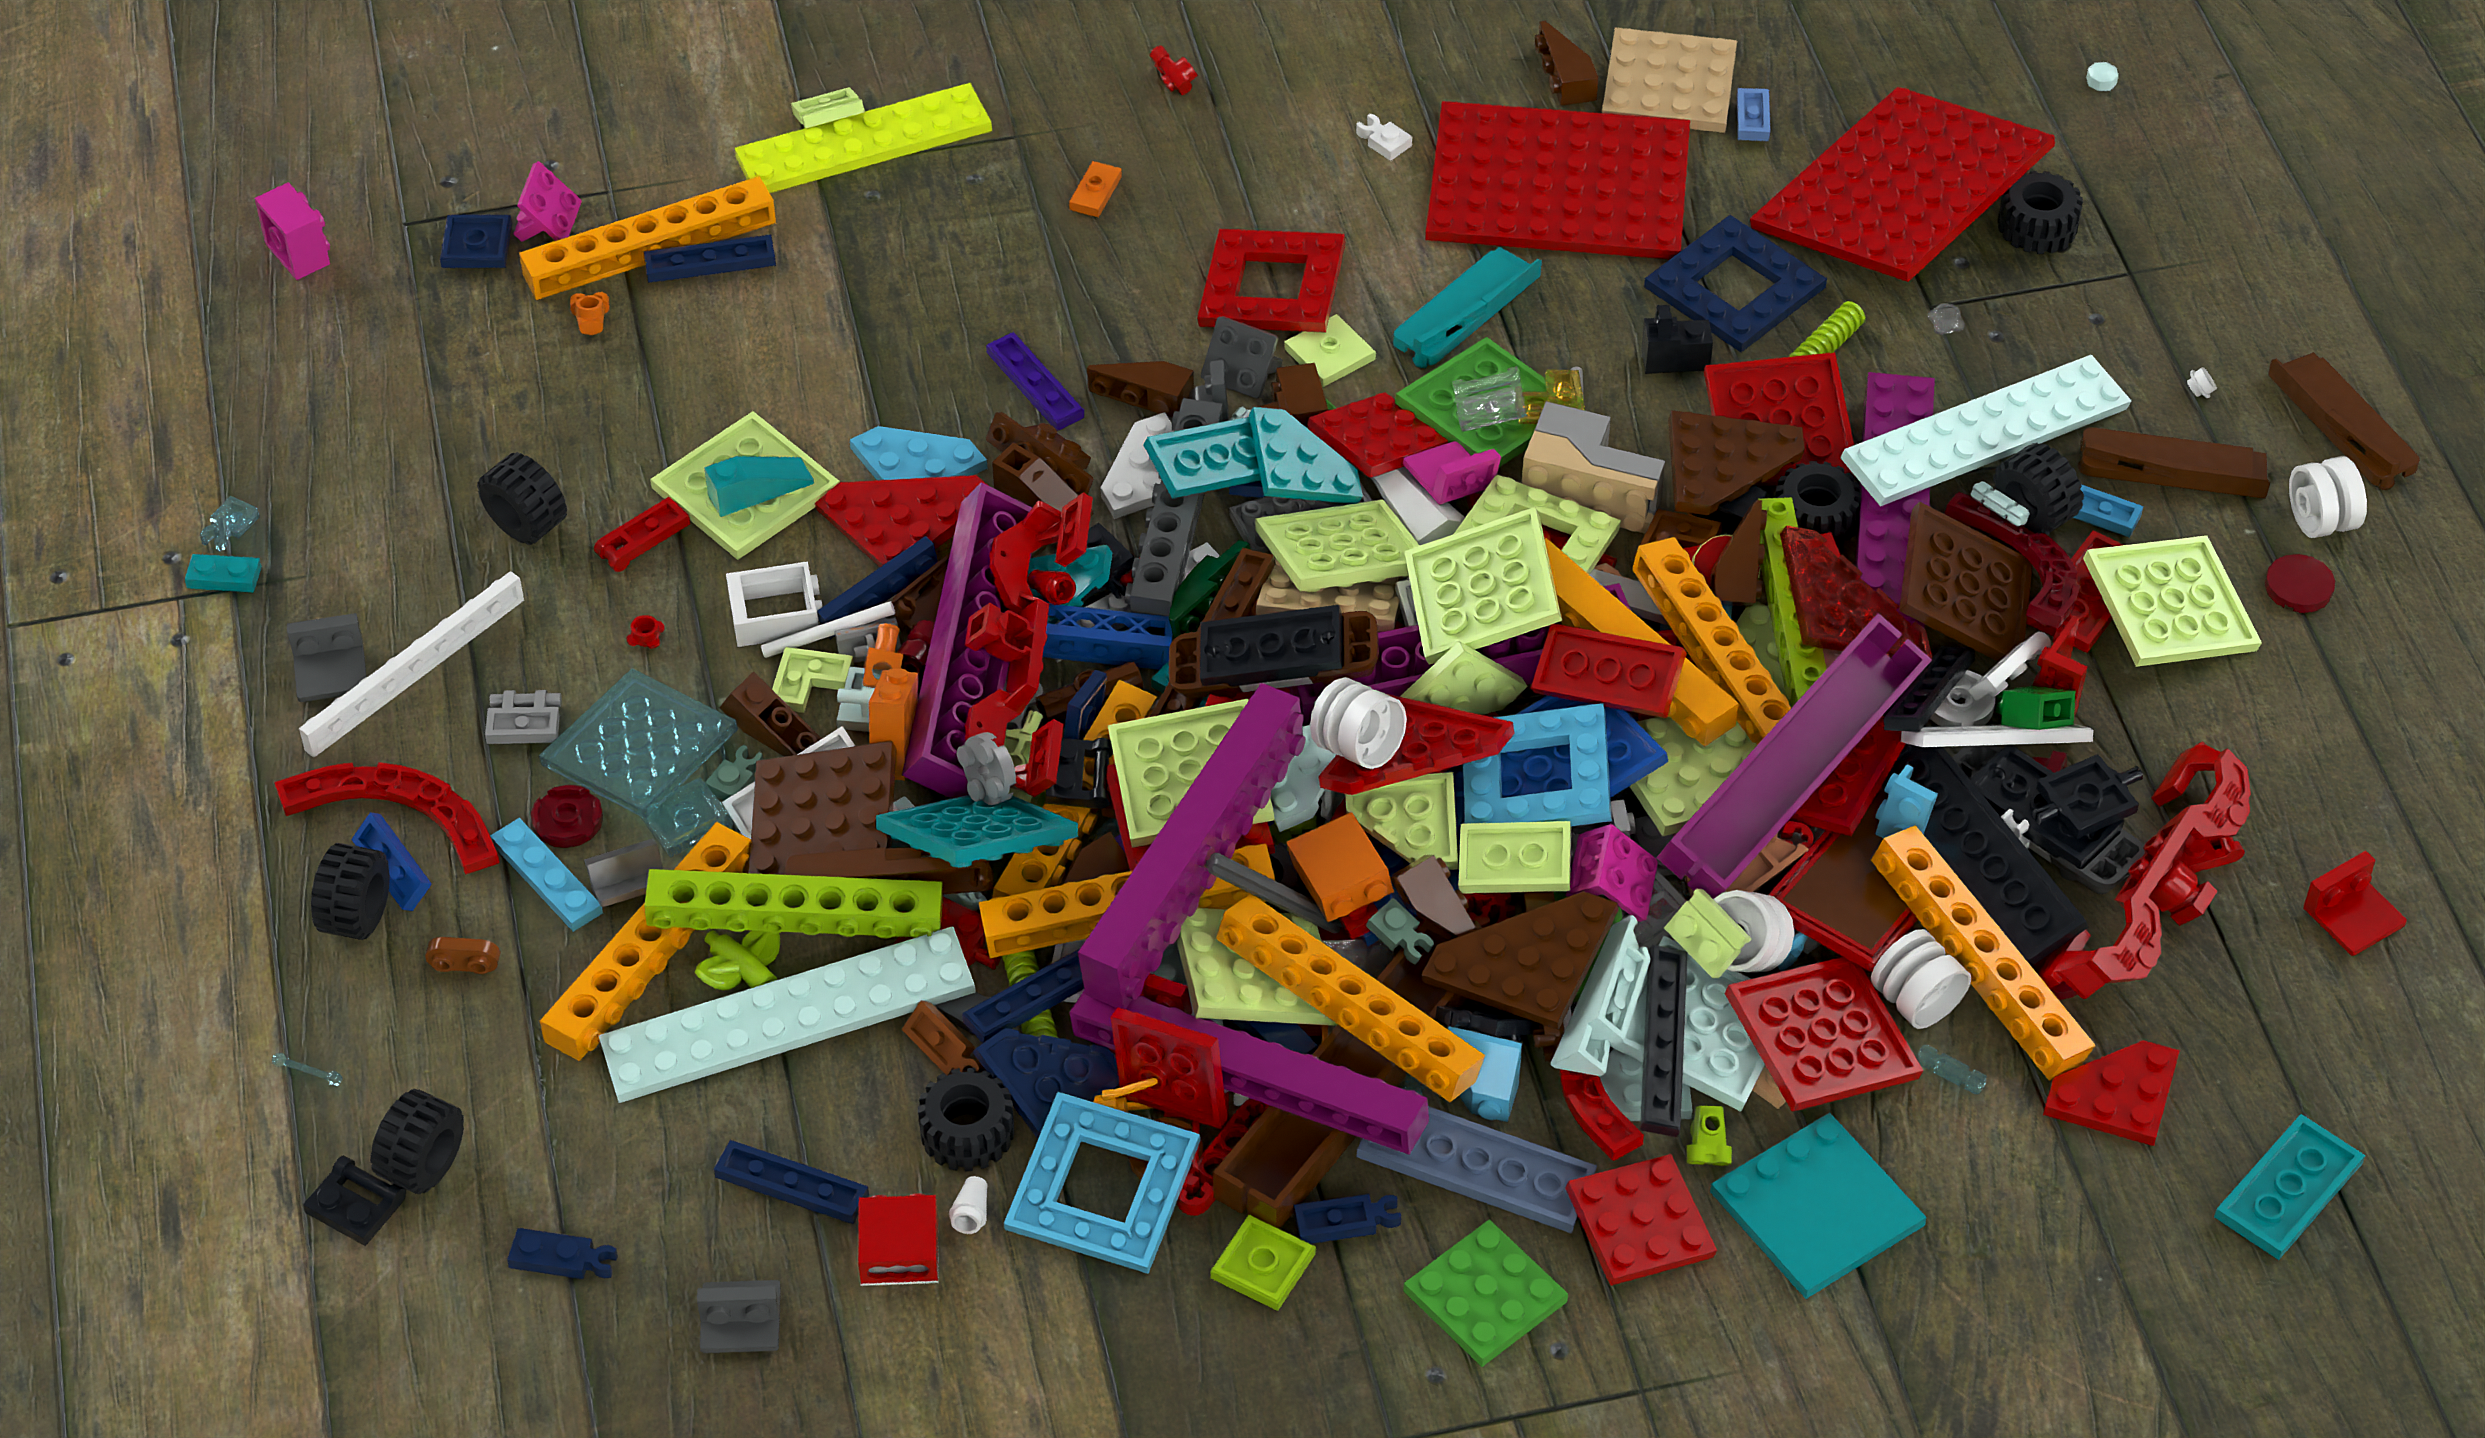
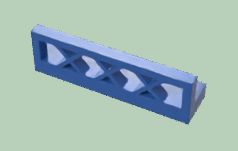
M1049 605L1048 616H1055L1060 622L1057 624L1047 623V641L1043 650V657L1111 665H1123L1128 662H1134L1139 668L1158 670L1169 662V648L1172 642L1169 616L1067 605ZM1081 619L1090 620L1095 625L1091 628L1081 627L1076 622ZM1115 623L1125 624L1129 629L1125 632L1116 631L1111 625ZM1148 627L1164 628V636L1151 635L1145 629Z

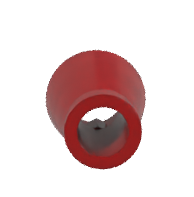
M1035 569L1029 574L1027 579L1029 587L1036 590L1053 605L1068 603L1076 591L1074 580L1068 573L1063 571Z

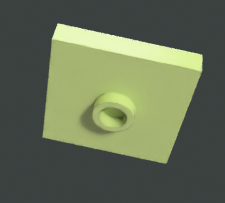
M1337 314L1329 318L1326 332L1303 331L1284 341V349L1299 364H1316L1322 387L1376 360V352Z

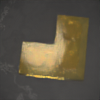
M1546 369V392H1516L1515 405L1518 424H1537L1546 402L1585 411L1579 370Z

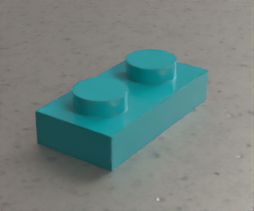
M192 554L185 576V583L187 588L254 592L262 566L259 558Z

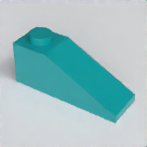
M735 456L704 467L707 493L720 517L814 484V479L801 457Z

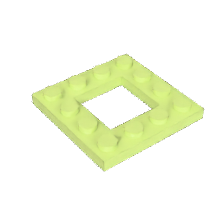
M1496 475L1454 534L1536 507L1542 525L1572 535L1561 551L1590 575L1618 533L1621 520L1611 517L1604 512H1598L1581 506L1574 501L1551 495L1542 489L1532 488L1516 482L1512 478Z

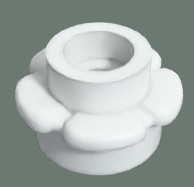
M2204 367L2197 371H2190L2191 379L2187 380V383L2192 392L2197 397L2203 395L2206 398H2210V393L2217 389L2210 374Z

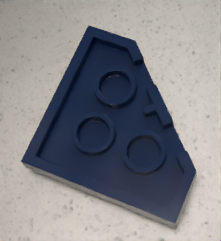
M1004 1028L973 1051V1054L985 1070L991 1073V1078L998 1077L1003 1082V1088H1008L1013 1107L1037 1139L1041 1134L1057 1092L1094 1102L1095 1095H1102V1090L1115 1089L1120 1085L1116 1058L1109 1048L1095 1044L1087 1046L1071 1043V1040L1046 1035L1038 1037L1019 1033V1030Z

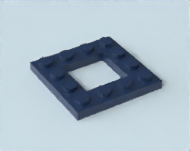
M1729 215L1645 278L1644 288L1692 320H1709L1711 333L1739 352H1743L1825 289L1827 278L1735 217ZM1730 256H1734L1774 283L1741 310H1737L1697 283V281Z

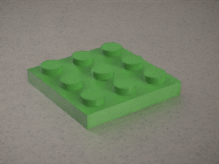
M1490 1219L1404 1283L1403 1290L1481 1367L1568 1301V1293Z

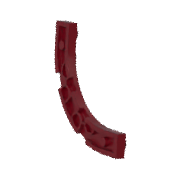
M1958 492L1947 504L1945 515L1966 526H1973L1985 531L1990 537L2001 539L2026 557L2037 570L2042 582V589L2030 602L2026 616L2035 619L2042 626L2059 628L2074 609L2080 585L2076 581L2078 572L2070 557L2047 534L2034 533L2025 528V525L2017 527L2007 521V517L2004 519L1985 507L1983 503L1981 504L1971 496Z

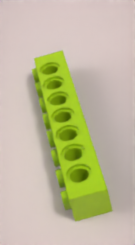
M1792 497L1758 499L1762 500V510L1767 511L1766 528L1764 531L1760 530L1759 544H1764L1765 546L1761 571L1785 693L1792 708L1827 668Z
M649 869L644 907L647 926H656L661 929L685 927L696 930L729 929L734 932L755 930L774 934L801 932L807 935L825 933L840 934L846 937L872 935L880 938H890L893 936L916 938L926 934L927 936H932L933 932L941 930L943 894L942 882ZM906 910V911H909V912L902 913V912H899V911Z

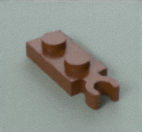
M921 1000L901 1030L947 1076L952 1074L953 1069L960 1068V1072H967L968 1068H976V1072L986 1071L978 1059L970 1057L975 1046L931 1002Z

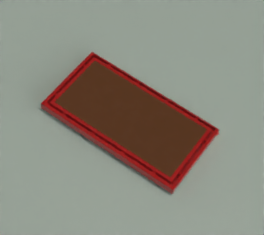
M1880 787L1852 836L1826 830L1768 894L1774 896L1786 906L1792 917L1795 930L1870 972H1873L1875 965L1891 945L1906 935L1918 920L1916 915L1899 897L1898 893L1871 861L1883 838L1875 834L1880 821L1875 818L1876 813L1883 800L1888 798L1887 793L1884 792L1882 787Z

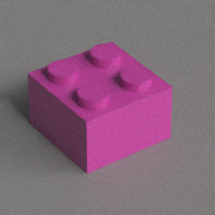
M287 182L254 198L265 244L296 280L330 265L327 252L330 250V244L322 230L325 227L324 219L317 209L312 210L303 192H297Z

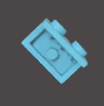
M1906 765L1899 775L1893 773L1885 787L1884 792L1888 793L1889 796L1883 800L1875 816L1876 819L1880 820L1875 834L1881 838L1888 837L1914 825L1923 834L1938 794L1911 781L1910 778L1914 768Z

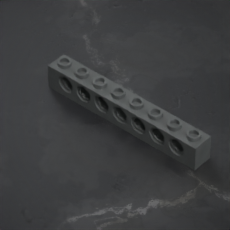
M1183 398L1180 411H1174L1172 431L1222 422L1223 404ZM1162 479L1160 484H1154L1152 493L1154 508H1148L1145 528H1148L1147 533H1141L1138 551L1141 553L1140 558H1134L1132 578L1135 579L1133 584H1127L1125 592V603L1130 604V612L1169 616L1173 598L1183 580L1205 492L1172 498Z

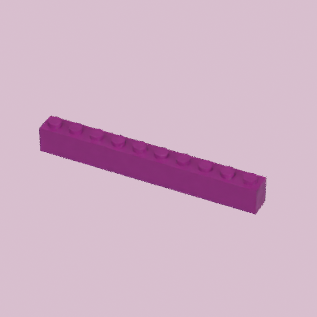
M1084 990L1070 1011L1074 1036L1115 1050L1110 1016L1116 1008L1085 995ZM1139 996L1136 1000L1132 999L1126 1010L1138 1012L1145 1016L1217 1037L1224 1089L1408 1155H1410L1429 1122L1427 1098L1413 1090H1404L1389 1085L1381 1079L1369 1078L1355 1073L1347 1067L1335 1066L1321 1061L1313 1055L1289 1050L1275 1042L1269 1043L1252 1037L1244 1031H1235L1218 1025L1210 1019L1195 1018V1016L1187 1014L1179 1008H1170L1152 1002L1144 996Z

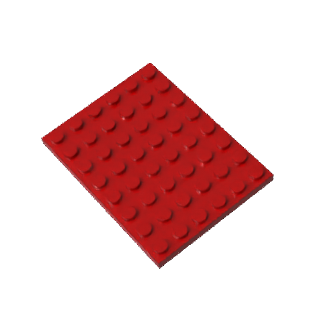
M1896 87L1750 218L1751 228L1909 282L2055 146L2054 135L2038 129L2029 128L1906 88Z
M1442 101L1425 240L1671 259L1681 252L1690 120Z

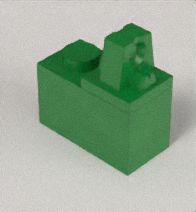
M2039 686L2003 690L1995 697V712L2002 716L2001 725L2042 730L2073 726L2076 691Z

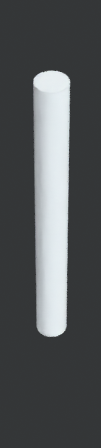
M889 601L761 645L762 653L765 658L784 652L785 647L797 648L835 635V631L861 626L894 615V606Z

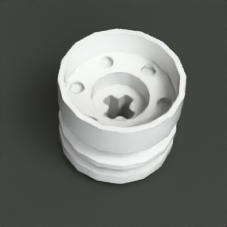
M1346 677L1336 679L1323 690L1315 703L1310 721L1311 736L1320 748L1343 756L1345 759L1369 769L1378 768L1388 762L1400 747L1406 729V711L1400 700Z
M1921 929L1904 935L1891 945L1875 965L1871 975V983L1878 991L1883 993V996L1888 1001L1896 1003L1897 1010L1912 1026L1921 1029L1937 1023L1960 1003L1970 986L1971 974L1954 957L1945 955V948L1935 941V938L1928 931Z

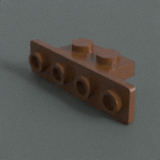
M1003 412L995 413L986 436V440L1001 452H1004L1012 443L1021 446L1040 457L1078 496L1083 492L1088 495L1094 478L1083 469L1088 468L1091 457L1081 450L1079 444L1066 440L1057 433L1055 427L1049 424L1040 423L1035 426L1023 427Z

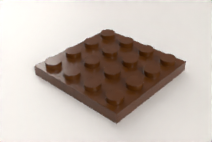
M1919 502L1912 508L1899 611L1999 662L2017 645L2025 641L2026 613L2029 604L2032 564L2022 554Z
M887 741L756 761L749 873L785 875L786 859L790 855L882 847L891 848V836L876 829V815L893 812L896 747L893 742Z

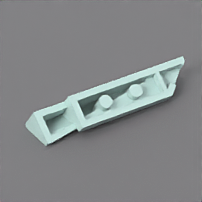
M1633 915L1626 917L1611 927L1550 1065L1552 1067L1601 1076L1605 1074L1607 1069L1610 1043L1615 1046L1625 1040L1651 960L1647 947L1639 948L1633 932L1637 920Z

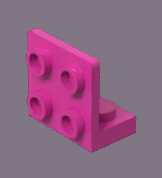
M1454 441L1407 456L1403 460V465L1440 505L1485 490L1497 475L1501 456L1495 449L1470 455L1461 444Z
M1612 824L1579 834L1570 874V891H1567L1566 896L1569 897L1583 891L1596 896L1603 894L1611 901L1617 902L1620 908L1629 915H1633L1637 921H1645L1648 916L1658 861Z

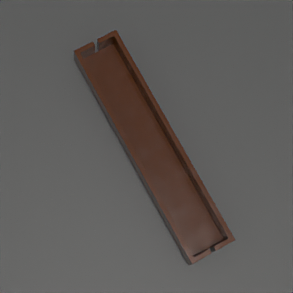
M1425 920L1416 932L1426 934L1433 940L1434 945L1431 951L1426 952L1421 946H1414L1415 950L1422 956L1417 964H1413L1407 960L1404 955V948H1402L1376 980L1435 1020L1437 1006L1465 1005L1470 999L1423 983L1422 973L1436 946L1453 939L1452 934ZM1438 1022L1445 1028L1447 1027L1446 1023ZM1337 1025L1312 1054L1321 1061L1335 1066L1347 1067L1355 1073L1369 1078L1381 1079L1395 1087H1398L1408 1075L1406 1071L1340 1025ZM1269 1105L1213 1171L1214 1198L1240 1214L1247 1209L1248 1215L1281 1229L1294 1213V1205L1301 1204L1357 1136Z

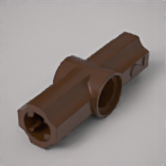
M1128 662L1104 671V673H1107L1104 704L1119 680L1143 690V681L1139 669L1134 662ZM1093 670L1080 672L1076 675L1072 684L1035 697L1036 706L1039 713L1043 715L1042 721L1044 724L1053 719L1057 721L1066 719L1068 703L1094 672Z

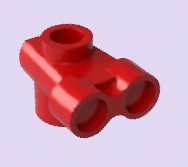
M1162 45L1155 47L1150 53V58L1154 61V66L1163 75L1161 77L1162 82L1170 92L1177 89L1181 95L1188 93L1192 89L1190 82L1198 76L1194 68L1185 57H1181L1174 62Z

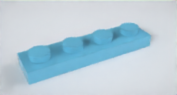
M520 818L490 835L495 849L573 932L603 914L598 900Z

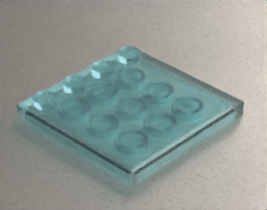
M632 668L539 755L541 764L548 769L646 819L738 730L735 719Z

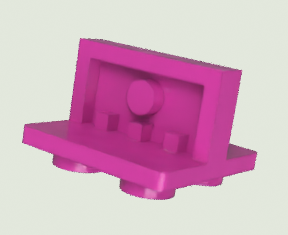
M539 161L532 165L517 204L521 211L517 216L518 223L513 234L521 242L542 231H545L555 241L569 237L582 203L581 199Z

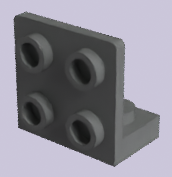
M357 613L287 623V633L294 657L296 692L299 702L343 696L358 685L362 679L367 677L364 644Z

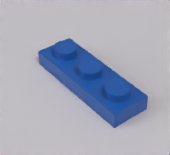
M370 812L351 840L358 847L379 850L386 855L390 875L389 892L402 910L413 911L432 883L382 815Z

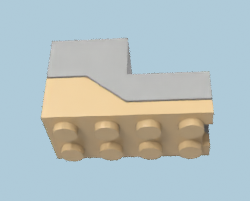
M1546 402L1523 457L1522 484L1542 489L1551 495L1574 501L1589 509L1604 512L1611 517L1621 520L1620 528L1645 534L1657 509H1660L1665 461L1608 447L1611 420L1609 416Z

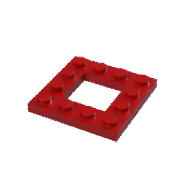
M1219 229L1197 316L1198 326L1215 327L1217 318L1224 316L1262 330L1326 332L1346 245L1345 234ZM1246 261L1306 264L1298 299L1238 296Z

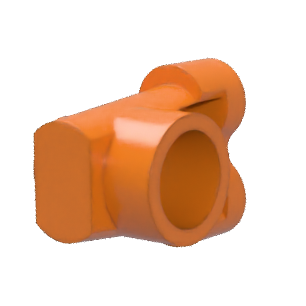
M597 292L587 296L577 293L571 297L570 309L577 317L578 327L582 334L595 335L602 332L604 315L610 309L609 297L606 293Z

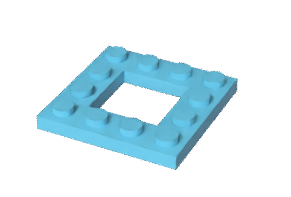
M1603 703L1494 717L1513 722L1515 734L1499 754L1463 764L1465 824L1570 821L1571 826L1612 821L1606 712ZM1570 744L1572 789L1502 798L1501 753Z
M1057 1092L1004 1221L1005 1230L1149 1274L1201 1141L1200 1134ZM1081 1142L1148 1161L1125 1223L1057 1203Z

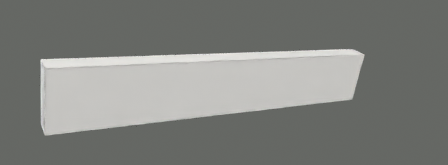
M2076 724L2042 730L2004 725L1923 727L1920 732L1902 731L1901 742L1920 747L2093 742L2094 730Z

